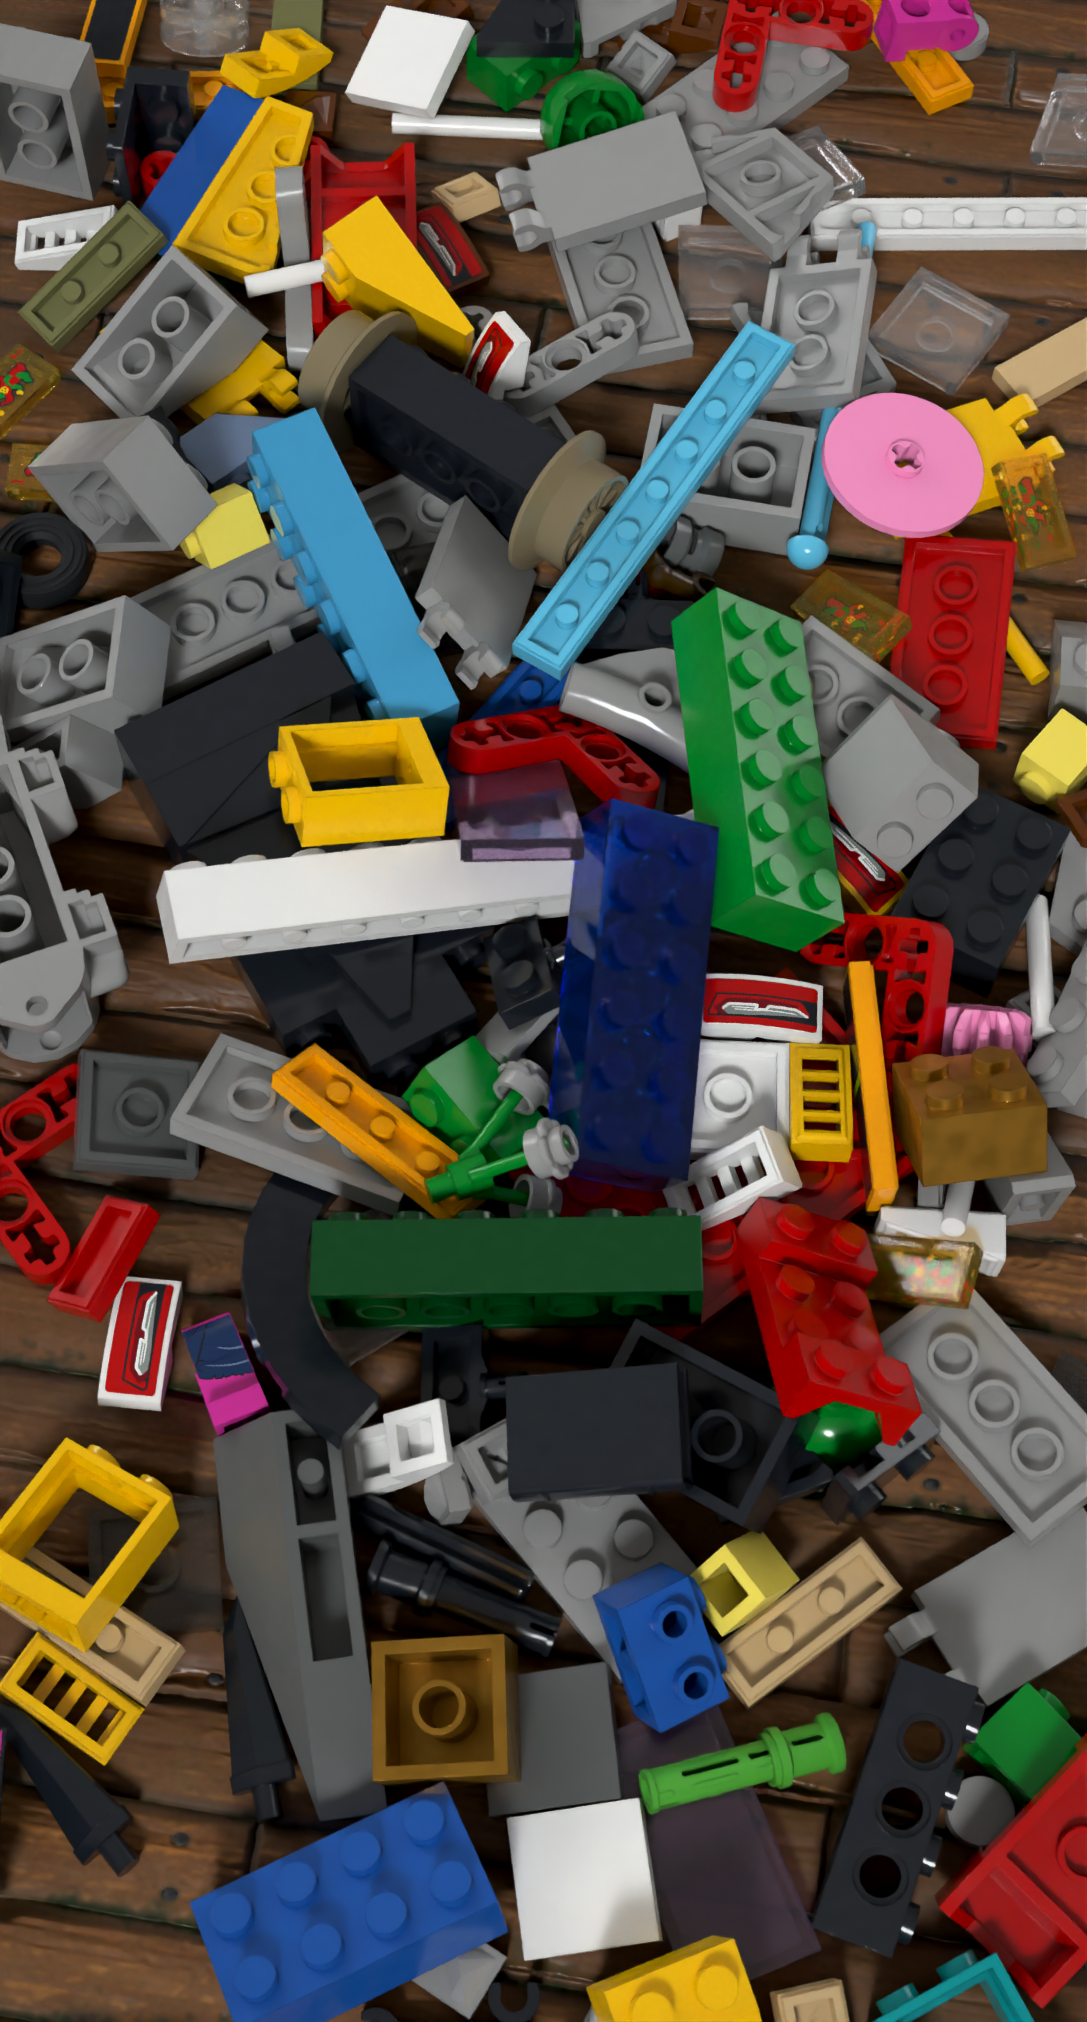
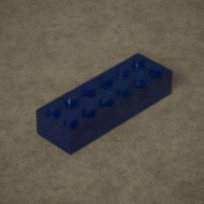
M612 798L580 818L578 823L548 1119L556 1120L560 1125L565 1124L569 1126L577 1139L579 1158L573 1162V1168L569 1171L570 1176L654 1193L688 1181L719 827Z

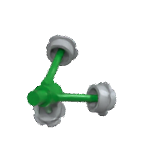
M520 1059L518 1062L509 1061L507 1064L502 1063L498 1067L499 1077L493 1084L494 1093L502 1103L474 1141L457 1157L458 1161L445 1165L446 1172L424 1180L428 1197L432 1204L453 1196L458 1201L472 1197L473 1199L509 1203L511 1218H521V1213L533 1209L552 1210L560 1214L563 1202L562 1192L559 1187H556L555 1181L551 1179V1176L560 1180L567 1178L569 1171L573 1168V1162L579 1158L578 1142L569 1126L565 1124L560 1125L556 1120L542 1118L538 1121L537 1127L529 1129L524 1133V1151L487 1163L482 1154L513 1110L523 1115H532L538 1106L547 1105L551 1099L548 1086L549 1077L538 1064L528 1059ZM529 1165L535 1176L522 1174L518 1177L512 1189L494 1186V1176Z

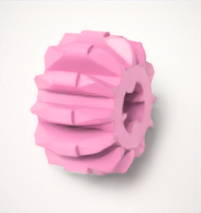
M947 1003L941 1056L972 1054L974 1050L987 1046L1004 1049L1013 1048L1023 1066L1026 1067L1028 1052H1031L1033 1040L1032 1033H1030L1031 1017L1023 1011L1003 1008L1001 1006Z

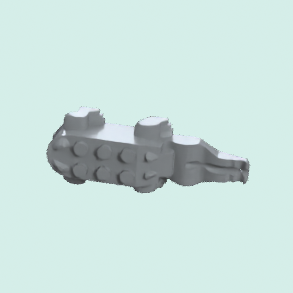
M0 713V1051L13 1059L38 1063L58 1060L78 1049L97 1025L100 1013L99 995L110 992L127 983L130 970L104 895L100 893L91 896L89 890L77 893L74 888L67 891L63 890L48 845L71 835L78 828V822L53 751L49 750L39 753V750L35 748L25 752L23 747L12 751L11 741Z

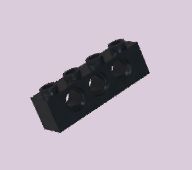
M896 1657L811 1914L810 1922L812 1928L892 1958L897 1942L909 1945L920 1912V1905L910 1901L918 1875L930 1878L942 1844V1837L932 1834L940 1807L951 1811L961 1787L964 1771L954 1767L961 1742L974 1743L984 1715L985 1705L975 1701L979 1687ZM922 1720L930 1721L937 1727L940 1733V1747L936 1754L929 1759H913L904 1748V1734L911 1724ZM898 1787L913 1790L919 1800V1811L916 1818L904 1826H895L888 1823L882 1814L884 1797L889 1791ZM874 1855L888 1856L897 1865V1879L894 1885L884 1892L869 1891L860 1883L859 1874L861 1866L869 1857Z

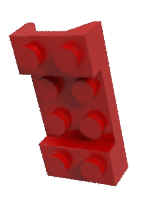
M403 143L385 162L343 163L321 145H310L312 261L320 260L323 255V232L376 195L417 250V196L414 143ZM324 282L312 284L314 341L317 340L323 330L336 317L346 311L353 310L345 299L341 302L336 301Z
M759 1196L736 1228L735 1234L782 1416L794 1419L834 1401L873 1411L883 1443L895 1446L920 1416L922 1409L908 1365L886 1356L865 1290L878 1274L865 1229L846 1220L837 1221L808 1212L795 1204H783Z
M1087 1733L1075 1745L1078 1751L986 1849L980 1846L934 1895L938 1907L949 1918L965 1928L991 1955L997 1953L1004 1968L1041 2009L1049 2003L1087 1962Z

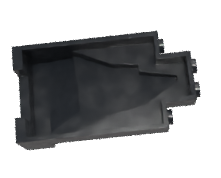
M323 631L114 730L129 787L175 866L190 861H200L205 863L206 866L231 864L234 860L247 855H262L267 860L287 858L301 850L320 848L325 850L326 853L349 851L359 844L367 843L302 847L294 824H286L283 819L280 787L273 788L269 778L268 756L270 751H278L279 726L364 721L358 710L355 682ZM395 776L309 782L312 791L398 785ZM417 838L373 842H380L384 847L406 845ZM489 925L228 958L286 1057L291 1058L303 1052L314 1043L324 1048L331 1042L334 1035L341 1033L371 1086L376 1089L387 1082L394 1085L406 1081L419 1070L420 1065L439 1055L445 1054L471 1036L478 1034L477 1011L454 974L457 972L461 974L470 973L487 961L483 939L494 934V927Z

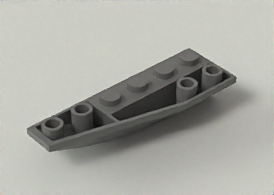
M293 1409L271 1412L213 1439L226 1567L321 1824L368 1817L387 1808L385 1787L373 1782L372 1677L343 1446L338 1450L315 1432Z

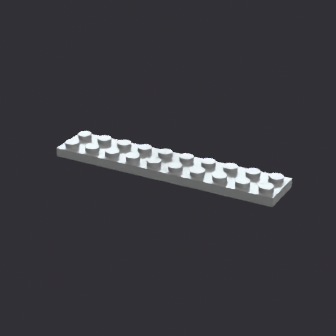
M555 404L533 416L524 417L540 428L551 429L565 444L576 436ZM400 474L358 493V496L403 588L406 589L421 582L450 505ZM271 534L268 535L271 543L212 570L205 565H201L130 598L171 626L162 702L271 652L268 639L271 629L289 625L293 638L297 640L316 631L317 625L322 624L314 606L308 609L303 606L293 580L295 576H298V573L291 559L283 561L280 558Z

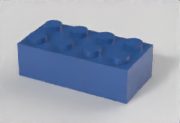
M444 1781L189 1902L233 2022H326L509 1932L499 1902Z

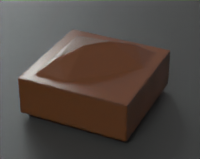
M286 90L285 103L313 113L314 130L312 136L321 138L326 144H333L337 113V94L335 92Z

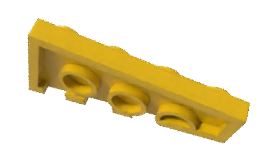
M267 96L174 240L173 245L203 269L244 285L243 276L274 270L282 246L276 203L275 167L304 166L314 130L313 113Z

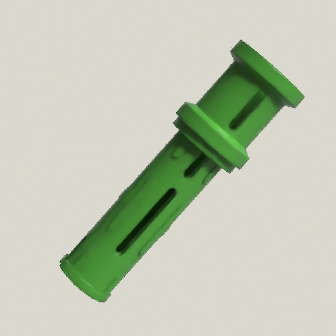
M825 1712L817 1714L814 1718V1723L783 1731H780L775 1726L764 1728L762 1733L757 1735L755 1742L702 1754L698 1757L652 1769H641L639 1771L640 1774H638L639 1787L649 1814H655L663 1809L708 1797L719 1796L723 1793L765 1782L771 1787L783 1789L793 1784V1778L827 1770L832 1775L843 1773L847 1763L846 1750L835 1719L830 1713Z

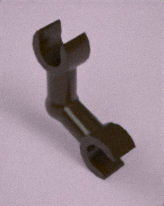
M657 548L642 567L647 575L649 584L653 588L664 589L681 596L683 601H693V604L708 594V591L716 583V580L706 573L696 572L691 577L671 569L665 563Z

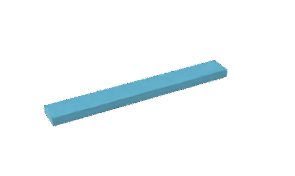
M751 321L747 322L512 643L513 655L560 681L562 680L573 662H575L793 359L795 344Z

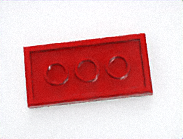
M936 535L924 538H905L890 673L940 709V720L935 726L953 736L960 743L959 747L996 750L1017 542Z

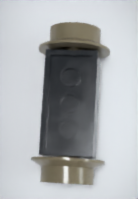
M349 310L342 313L319 335L302 367L298 383L300 403L307 409L315 407L337 452L346 451L358 446L448 505H452L466 495L508 541L509 562L511 566L519 571L531 570L546 561L560 571L565 572L629 485L628 479L604 464L606 443L601 434L594 430L584 431L565 444L554 431L544 427L540 428L522 417L508 402L500 399L495 400L474 387L472 382L463 374L450 372L431 360L418 347V328L415 320L402 311L387 313L377 320L370 318L359 310Z

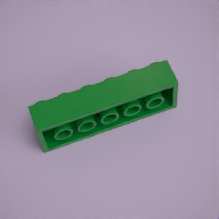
M716 587L671 621L707 925L797 952L845 923L804 645V634L800 621Z

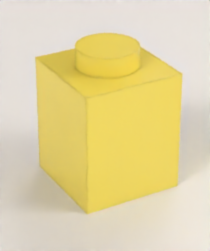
M232 483L210 493V496L218 506L180 543V546L188 559L195 558L196 561L212 570L271 542L252 492Z
M1063 708L1021 753L1012 782L1020 787L1028 799L1037 804L1046 805L1057 814L1059 812L1055 807L1056 799L1077 792L1087 781V725Z
M750 1531L724 1544L690 1575L697 1582L704 1595L707 1606L704 1614L722 1637L751 1621L800 1580L763 1531L761 1534Z

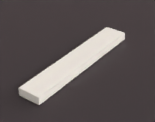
M1087 197L830 198L808 225V235L810 234L812 238L810 251H838L839 232L856 229L859 223L866 221L873 223L877 227L873 251L1087 250Z

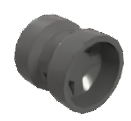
M679 516L659 543L657 549L671 569L676 568L681 570L683 574L691 577L696 572L706 573L712 577L722 559L725 540L722 534L707 527L700 530L693 528L690 520Z

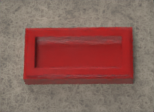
M106 1195L46 1301L58 1311L101 1323L161 1215L150 1205Z

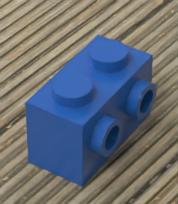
M660 1562L592 1595L634 1716L659 1733H662L730 1698L722 1674L727 1672V1663L720 1646L707 1633L701 1615L707 1610L706 1601L699 1585L690 1575H685Z

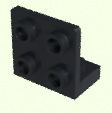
M128 66L124 88H117L115 91L114 115L117 124L116 129H108L106 155L108 161L115 162L114 193L116 197H122L124 205L130 201L139 209L143 188L140 165L144 158L160 150L178 153L198 123L190 71Z

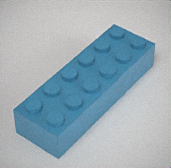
M315 407L252 431L253 454L247 456L246 460L253 480L247 482L248 489L252 492L259 513L268 511L275 525V528L270 529L274 546L283 561L291 559L298 573V576L293 578L298 596L306 609L314 606L322 623L317 625V632L323 631L353 678L356 686L357 703L361 704L368 720L419 717L433 750L436 751L446 747L449 743L451 728L457 724L460 702L434 649L417 633V628L420 624L418 616Z

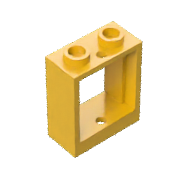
M419 717L279 726L278 751H270L268 756L269 778L273 788L280 787L283 819L286 824H294L302 847L444 836L450 786ZM395 776L398 785L312 791L309 782Z
M66 1437L0 1520V1602L86 1653L180 1528L172 1500V1493L164 1484L149 1475L143 1474L138 1479L120 1468L118 1461L103 1448L89 1445L86 1449ZM78 1488L85 1490L141 1523L84 1599L21 1562Z

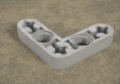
M303 166L275 167L276 203L284 267L311 262V237ZM312 284L285 290L286 346L290 373L301 372L307 355L315 343L312 325Z
M466 306L460 309L475 329L474 334L476 335L482 333L493 317L489 310L481 306ZM621 312L603 314L528 356L524 385L521 387L524 392L518 388L505 390L503 400L512 405L522 417H530L627 363L635 357L639 350V339L632 317ZM475 337L473 338L472 350H473L474 345H475V343H476V338H475ZM569 359L581 361L578 366L570 370L561 371L556 369L558 364Z

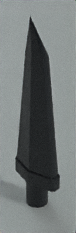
M236 1596L223 1631L232 1777L229 1779L233 1796L252 1793L257 1823L267 1824L284 1818L278 1785L292 1781L297 1776L294 1761L290 1760L257 1648Z
M0 1702V1727L6 1728L7 1741L73 1847V1854L83 1866L89 1864L100 1854L118 1877L127 1874L140 1860L121 1835L134 1817L124 1805H120L22 1708Z

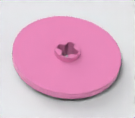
M879 393L857 399L844 407L835 416L823 441L821 452L822 468L832 493L840 504L855 518L883 533L906 538H924L949 531L959 525L969 515L982 490L984 477L983 463L977 445L971 435L955 417L943 408L916 396L901 393ZM905 461L909 465L901 469L896 464Z

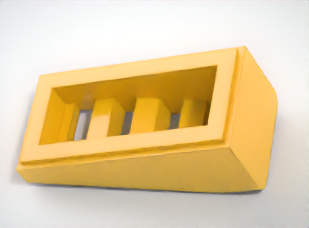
M789 1042V1151L792 1159L849 1162L853 1150L850 1045ZM802 1060L836 1062V1071L802 1069ZM803 1081L836 1083V1090L803 1089ZM803 1102L836 1103V1111L803 1109ZM804 1122L835 1123L836 1131L805 1130Z
M38 1631L0 1681V1694L103 1766L106 1765L145 1710ZM44 1657L54 1665L34 1693L30 1695L21 1687ZM67 1673L75 1681L52 1711L43 1702L63 1674ZM88 1688L96 1693L97 1696L77 1724L73 1726L65 1720V1717L85 1689ZM110 1703L119 1711L97 1742H95L86 1734L107 1704Z

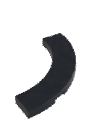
M274 1172L263 1188L251 1213L244 1238L240 1286L245 1323L260 1363L267 1366L272 1377L281 1387L282 1397L315 1432L340 1450L379 1408L381 1395L364 1383L347 1367L330 1346L313 1313L306 1287L305 1262L307 1248L311 1241L312 1220H321L328 1208L339 1196Z

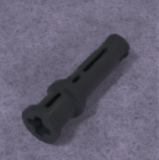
M382 1539L367 1573L362 1594L372 1597L378 1592L413 1606V1614L424 1617V1615L430 1617L433 1611L490 1634H505L515 1644L538 1652L543 1657L548 1658L561 1625L562 1617L552 1616L448 1575L449 1568L443 1565L444 1562L437 1559L430 1563L424 1562L394 1550L393 1542Z

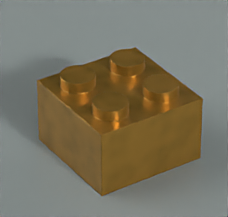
M987 1046L974 1050L972 1054L948 1057L937 1054H923L914 1057L908 1062L892 1064L894 1130L923 1187L1047 1171V1103L1013 1048L1004 1049Z
M505 1634L371 1642L373 1782L388 1789L431 1787L442 1781L445 1782L446 1786L521 1782L518 1646Z

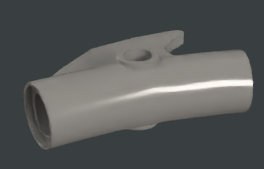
M662 647L617 654L583 665L573 662L563 688L558 711L579 717L626 737L670 761L689 774L674 650Z

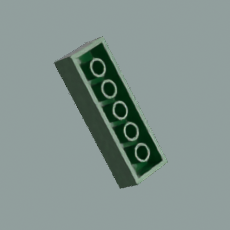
M671 1207L654 1209L649 1212V1216H623V1212L619 1210L600 1208L587 1211L585 1217H559V1214L552 1210L533 1209L521 1213V1218H495V1215L488 1211L468 1210L458 1213L457 1219H431V1216L425 1212L402 1211L395 1213L393 1219L367 1220V1216L361 1213L337 1212L331 1214L329 1220H312L309 1296L324 1331L422 1330L483 1324L487 1329L631 1327L635 1318L652 1327H701L703 1302L701 1215L688 1216L687 1211Z

